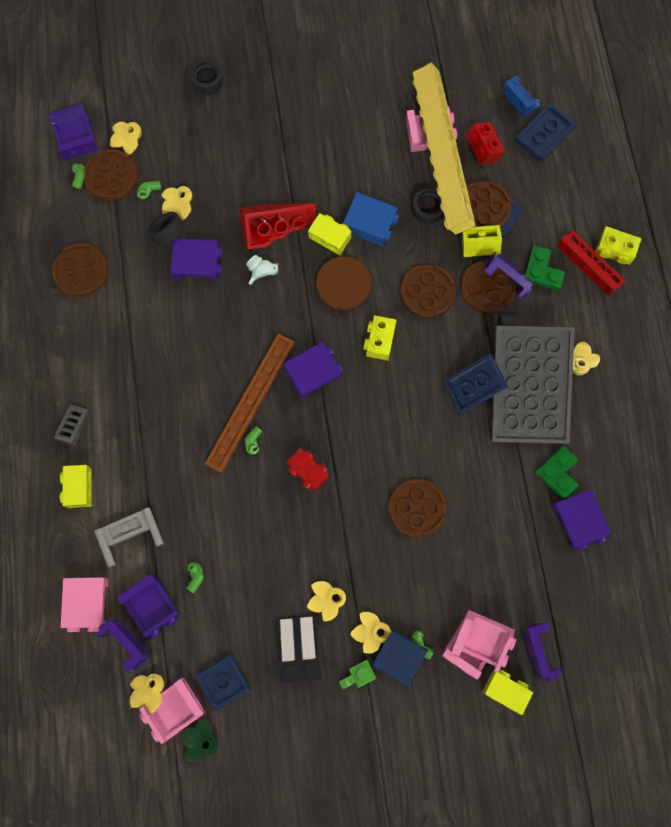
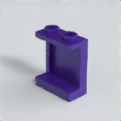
M74 105L68 109L55 111L48 115L58 142L59 152L64 161L98 150L83 105Z
M173 240L171 264L173 279L181 280V277H211L214 281H218V275L222 273L219 258L223 257V248L219 246L218 240Z
M497 251L483 265L484 271L490 276L499 267L518 282L519 286L515 293L519 299L522 296L526 297L531 292L533 284L530 278Z
M324 342L283 363L286 373L302 400L308 398L309 393L336 378L338 380L342 378V366L338 361L335 363L332 358L334 354L329 346L326 347Z
M592 489L551 506L554 513H558L571 542L570 549L577 548L578 551L589 547V542L595 541L596 544L607 540L606 535L611 534Z
M150 574L117 597L120 603L125 605L143 633V638L150 637V639H153L161 633V628L165 625L170 627L178 621L177 617L181 615L157 577L153 574Z
M106 620L98 627L99 631L96 633L98 637H109L113 634L132 656L123 665L128 672L138 670L152 656L121 620Z
M538 623L520 628L534 677L546 681L557 679L558 674L563 673L562 669L548 668L538 635L550 631L548 623Z

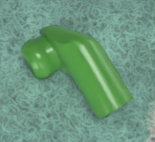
M75 163L72 167V171L76 173L72 186L81 189L85 177V167L82 164Z
M160 180L142 183L137 190V196L140 199H146L152 191L161 190Z
M257 426L251 430L244 440L246 451L252 455L257 454L259 451L257 438L262 433V430Z
M192 562L188 565V571H190L192 580L186 589L195 593L204 579V574L200 564Z
M419 630L414 631L410 640L428 649L425 658L430 660L434 651L424 646L423 633Z

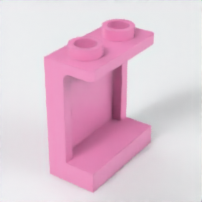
M448 106L449 115L453 127L454 114L453 112L450 113V108ZM414 110L407 111L405 121L411 152L429 150L426 144L428 140L427 135L423 130V119L420 115H415ZM454 128V136L457 139V130Z
M63 578L61 628H67V632H80V628H88L87 632L99 631L98 627L104 622L105 587H108L107 578Z
M468 610L451 653L457 656L460 655L461 651L494 665V671L498 673L500 668H505L509 656L506 654L508 649L513 650L516 638H513L515 630Z
M464 617L441 656L478 680L482 673L480 671L486 662L462 651L459 656L451 653L465 620Z
M181 678L161 693L162 702L153 714L149 713L145 705L139 708L141 711L139 715L145 724L148 723L151 727V735L156 742L160 741L163 744L206 713L185 678Z

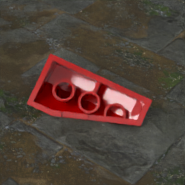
M315 203L255 205L239 208L240 226L247 249L266 247L271 242L279 238L282 239L286 237L285 235L312 224L316 219Z

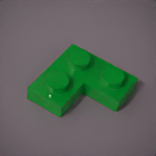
M534 245L525 275L530 278L533 284L559 291L565 271L547 267L551 250Z
M562 447L536 471V475L565 500L579 488V484L566 474L578 462V459L565 447Z

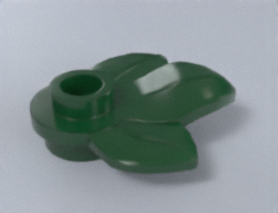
M198 719L196 728H185L180 733L182 742L187 746L183 753V757L187 760L198 761L204 755L214 754L218 748L217 738L212 734V726L204 719ZM206 741L209 742V748H208V749L205 747V742H206Z

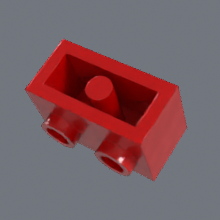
M490 122L474 124L465 134L480 165L496 163L506 152Z
M300 448L287 461L289 467L287 470L294 477L299 476L303 480L301 483L309 491L312 489L316 492L329 479L328 469L320 463L318 465L314 462V456L308 450L303 451Z

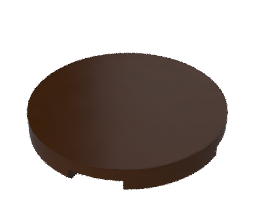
M104 150V152L91 157L85 165L84 182L92 195L104 201H116L128 196L138 182V169L135 162L127 153L120 150Z
M476 181L467 185L475 221L474 227L500 225L501 229L511 214V199L507 191L492 181L491 183Z
M76 243L62 249L63 251L52 264V277L59 289L74 297H85L97 292L104 285L108 277V263L102 252L86 243Z
M336 257L329 260L321 267L316 279V287L320 299L327 306L335 310H353L361 306L367 300L372 285L371 275L366 266L351 257Z
M486 259L470 265L466 269L461 280L460 289L464 301L472 309L481 313L492 314L500 312L510 305L516 294L517 284L513 278L499 267L491 276L487 274L483 266L488 260Z
M421 264L413 267L404 276L400 287V295L404 306L414 315L423 318H434L444 314L452 306L456 294L455 282L452 276L438 265Z
M421 479L407 480L401 483L390 497L388 504L389 517L395 528L404 535L414 538L429 536L436 532L445 521L447 513L445 496L430 481Z

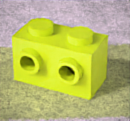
M319 213L308 230L310 239L338 255H341L351 239V231L348 226L338 224L329 215L324 216Z
M500 225L472 227L462 232L464 257L492 255L495 251L501 254L502 236Z
M606 226L600 235L595 252L603 258H611L617 260L620 264L630 265L636 257L641 238Z
M374 315L373 322L369 321L367 332H370V338L365 339L364 350H367V357L388 361L396 325L395 319Z
M87 465L63 466V472L60 473V482L63 484V491L60 492V502L67 508L92 507V468Z
M501 669L498 673L492 671L482 693L523 715L533 694L532 691L528 690L529 685L520 680L517 683L510 679L511 675Z

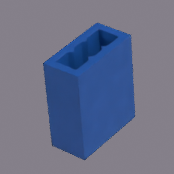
M357 192L343 224L350 228L352 235L384 246L385 241L389 242L392 231H390L392 225L396 226L399 218V215H397L398 208Z

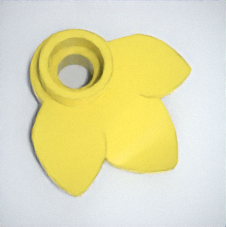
M118 122L112 127L115 134L110 139V146L113 148L123 146L124 152L130 155L138 146L141 127L135 122L128 124Z
M181 186L178 189L172 187L166 189L161 194L166 200L162 206L163 214L174 211L182 221L185 220L191 212L192 191L185 186ZM185 192V196L181 198L180 195Z
M586 342L578 343L574 349L573 373L576 375L586 374L590 368L596 367L600 361L599 355L591 354V348Z
M328 582L313 583L311 586L316 595L309 601L307 608L314 612H322L324 621L334 619L338 614L339 607L346 601L344 591L340 588H333ZM338 594L340 596L339 601L334 602L332 596Z
M370 612L360 613L362 624L353 629L351 636L356 641L364 643V653H373L379 649L381 643L386 641L391 630L387 624L380 622L377 615ZM378 629L384 630L385 633L382 637L377 635Z
M150 674L148 677L144 675L135 677L130 683V686L134 689L130 697V706L138 708L145 705L149 713L153 714L162 702L163 678L158 674ZM155 681V686L152 688L151 683Z

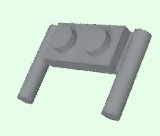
M150 508L143 509L140 512L94 531L108 568L116 565L109 546L116 545L146 532L148 529H150L156 547L164 544Z

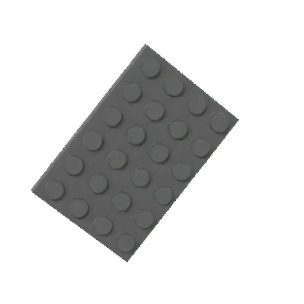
M495 326L494 359L509 388L493 397L492 442L570 443L575 327Z

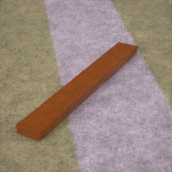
M279 333L277 334L204 463L206 466L223 473L293 348L295 341Z

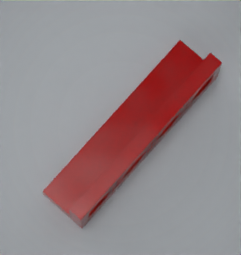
M574 231L568 235L565 234L560 239L557 247L608 296L625 282ZM611 277H614L618 281V283H616Z

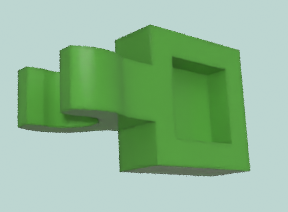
M365 660L350 668L351 675L342 679L339 683L342 689L354 683L360 688L376 679V676L368 661Z

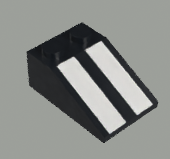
M316 616L276 620L280 683L322 679Z

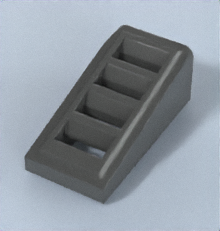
M70 404L56 431L54 439L76 446L89 410ZM73 411L82 413L80 417L72 415ZM70 418L78 420V422H70ZM70 425L75 428L74 430L68 429L67 426ZM65 432H67V433H70L71 436L68 437V436H65L64 434H65Z

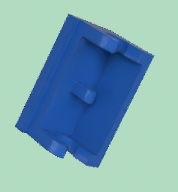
M517 75L505 82L502 93L519 113L526 117L539 108L540 100L538 98L534 100L520 84V77Z

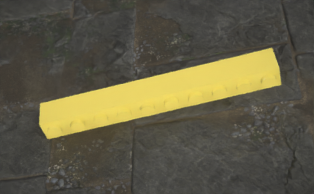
M429 63L413 72V85L417 90L418 95H416V99L421 107L419 113L424 121L423 130L428 139L426 144L431 152L430 161L435 170L433 175L438 183L437 193L442 201L440 207L445 214L444 224L448 230L458 234L474 227L475 221L440 72L432 63Z

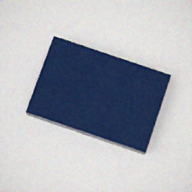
M549 103L515 138V142L540 162H543L577 124Z
M492 353L485 355L443 381L459 415L468 412L509 388Z

